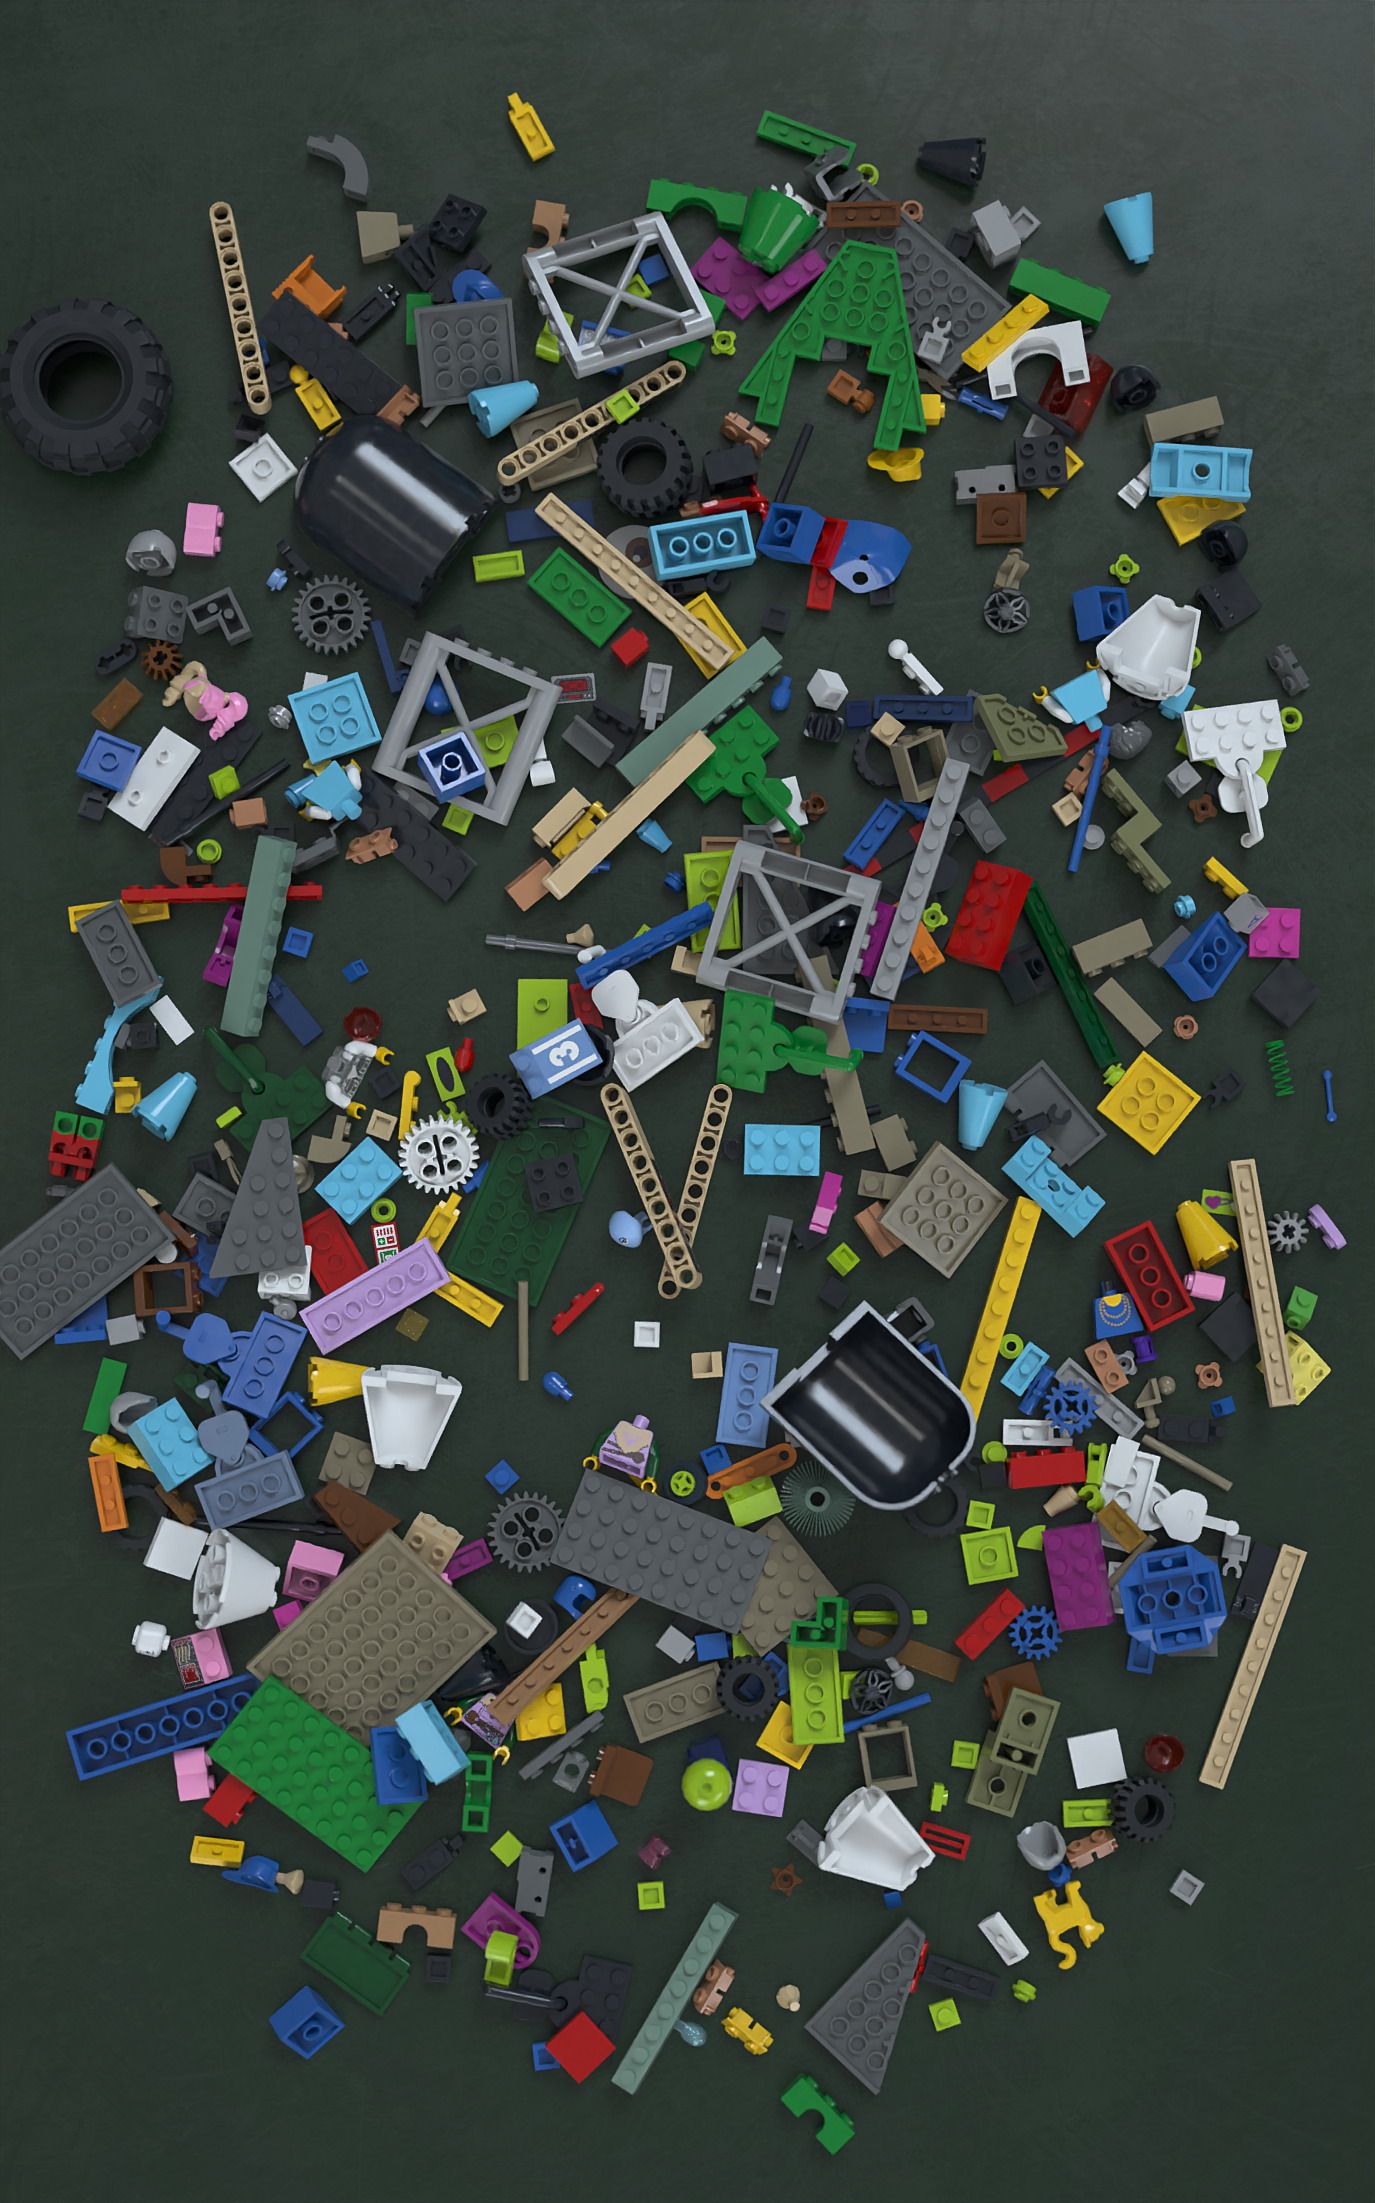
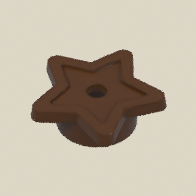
M789 1864L784 1869L772 1868L775 1880L770 1888L772 1890L781 1889L787 1896H791L793 1887L802 1883V1879L794 1874L793 1864ZM787 1877L788 1881L784 1882L783 1878Z

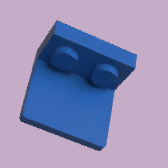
M848 997L842 1018L851 1050L859 1048L862 1051L883 1052L887 1014L890 1007L889 1001Z
M106 1294L60 1329L59 1334H54L55 1344L108 1340Z

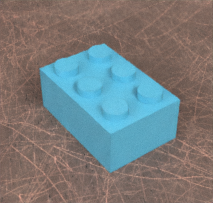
M745 1124L744 1174L819 1176L820 1126Z
M367 1137L315 1190L348 1224L353 1225L376 1200L403 1176V1171L370 1137Z
M175 1397L138 1419L126 1429L166 1492L199 1473L216 1460L212 1454L203 1449L197 1430Z
M431 1700L418 1703L395 1719L398 1724L396 1726L398 1733L403 1739H408L411 1744L410 1751L416 1760H421L425 1766L423 1771L430 1782L434 1781L435 1784L445 1782L471 1765V1762Z

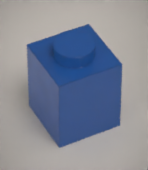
M724 1630L695 1634L699 1661L729 1657L728 1651L733 1650L731 1636H725Z

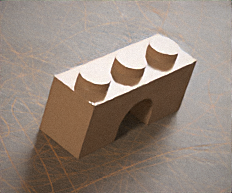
M540 200L536 201L532 222L533 231L544 233L549 238L547 245L542 248L566 240L565 237H562L563 228L568 229L570 214L566 213V205ZM528 247L527 253H530V252H533V251H536V250H539V249ZM524 270V277L528 279ZM554 277L548 278L547 281L554 283Z
M387 1903V1906H382L380 1909L377 1940L402 1943L405 1929L412 1924H419L427 1931V1946L452 1949L457 1914H453L451 1909L437 1908V1912L427 1911L425 1906L413 1905L412 1909L402 1908V1904Z

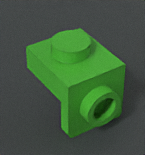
M1295 1286L1291 1292L1286 1309L1281 1315L1282 1322L1291 1328L1303 1330L1311 1319L1318 1296Z

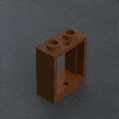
M198 1262L145 1265L133 1272L136 1316L156 1315L161 1310L167 1311L169 1314L202 1311L201 1306L204 1303V1296L202 1291H200L199 1283L202 1279V1271L200 1266H198ZM184 1269L187 1306L154 1309L151 1272Z

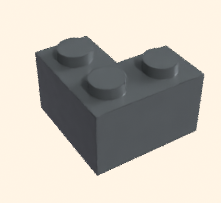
M230 586L185 607L199 635L221 625L231 646L254 636Z

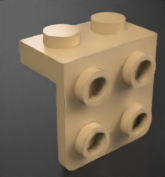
M420 1512L412 1523L403 1542L440 1575L462 1541L463 1536L454 1528L446 1527L438 1522L432 1515Z

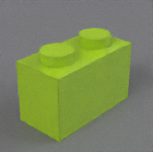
M769 1474L756 1477L752 1481L739 1486H733L729 1490L722 1492L730 1515L737 1527L745 1526L783 1510Z

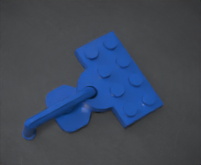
M161 1310L156 1314L157 1327L160 1331L185 1341L183 1352L187 1358L203 1365L218 1361V1366L223 1374L230 1378L221 1402L266 1421L268 1420L305 1341L308 1329L265 1311H262L253 1332L237 1331L230 1333L224 1319L209 1313L199 1315L190 1330L170 1322V1314L167 1311Z

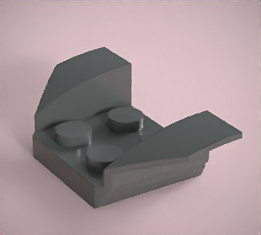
M345 816L342 820L328 825L333 837L329 839L322 837L312 843L313 847L306 850L303 848L297 849L292 872L297 875L339 854L340 841L334 830L350 818Z

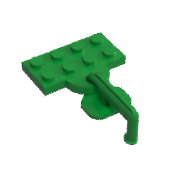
M748 705L708 738L716 746V749L684 781L704 804L708 803L722 790H726L731 795L743 797L742 810L754 824L766 825L774 818H777L791 834V842L794 845H801L805 840V836L800 826L785 810L792 803V793L782 780L766 778L767 768L762 758L781 743L780 739Z
M727 989L725 992L716 1084L764 1093L768 1071L781 1069L788 1062L796 1072L818 1075L825 1067L853 1072L864 1057L863 1051L859 1048H854L850 1051L849 1059L827 1055L828 1037L819 1028L803 1025L790 1033L783 1025L773 1021L776 998Z

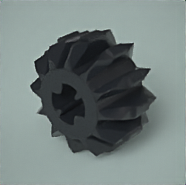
M809 712L804 720L803 733L811 738L837 743L841 741L844 734L845 721L840 717Z

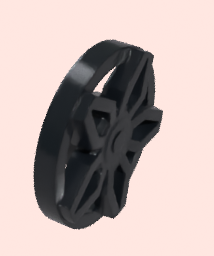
M1011 587L1000 588L992 592L986 599L984 616L987 623L1001 633L1014 632L1027 623L1030 616V603L1025 594L1020 590ZM1005 593H1012L1017 596L1010 600ZM999 595H1001V597L1004 599L1001 602L999 600ZM996 597L997 605L988 608L992 599ZM1024 603L1026 605V614L1018 610L1021 609ZM994 610L997 611L996 614H991V613H989V612H992V611H994ZM1019 615L1022 620L1015 618V616ZM999 617L998 624L993 622L991 618L996 619ZM1011 619H1012V621H1013L1014 623H1018V624H1016V625H1014V626H1010V624H1011ZM1003 620H1007L1005 627L1002 626Z
M874 1667L866 1668L860 1671L850 1684V1703L857 1711L866 1715L876 1714L881 1710H885L892 1697L893 1682L889 1675L881 1669ZM877 1673L881 1674L884 1679L879 1680ZM864 1676H866L865 1682L858 1684V1682H859ZM855 1694L861 1697L859 1706L855 1700ZM879 1697L882 1701L880 1704H878L877 1699Z

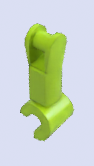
M1089 1443L1086 1486L1078 1493V1496L1083 1501H1088L1087 1507L1093 1513L1100 1512L1106 1503L1103 1493L1098 1489L1102 1487L1108 1451L1106 1443H1102L1101 1446ZM1095 1455L1100 1456L1099 1461L1094 1460Z

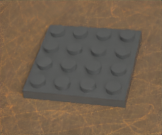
M511 297L412 307L423 408L469 403L468 394L474 390L519 382Z

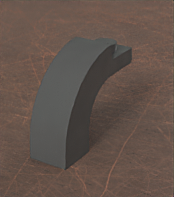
M773 1215L768 1216L749 1300L774 1305L793 1220Z

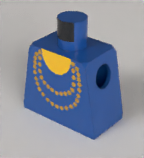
M1115 1279L1100 1282L1103 1297L1092 1300L1094 1339L1144 1330L1130 1293L1118 1294Z

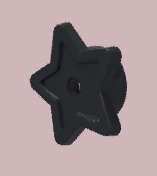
M738 1134L733 1139L722 1136L723 1148L718 1157L729 1158L733 1165L736 1166L740 1156L744 1155L742 1135Z

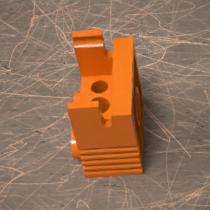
M311 254L271 294L274 302H276L285 289H288L324 320L343 303L342 297L347 293V290L342 286L341 290L334 291L311 268V263L315 262V258Z

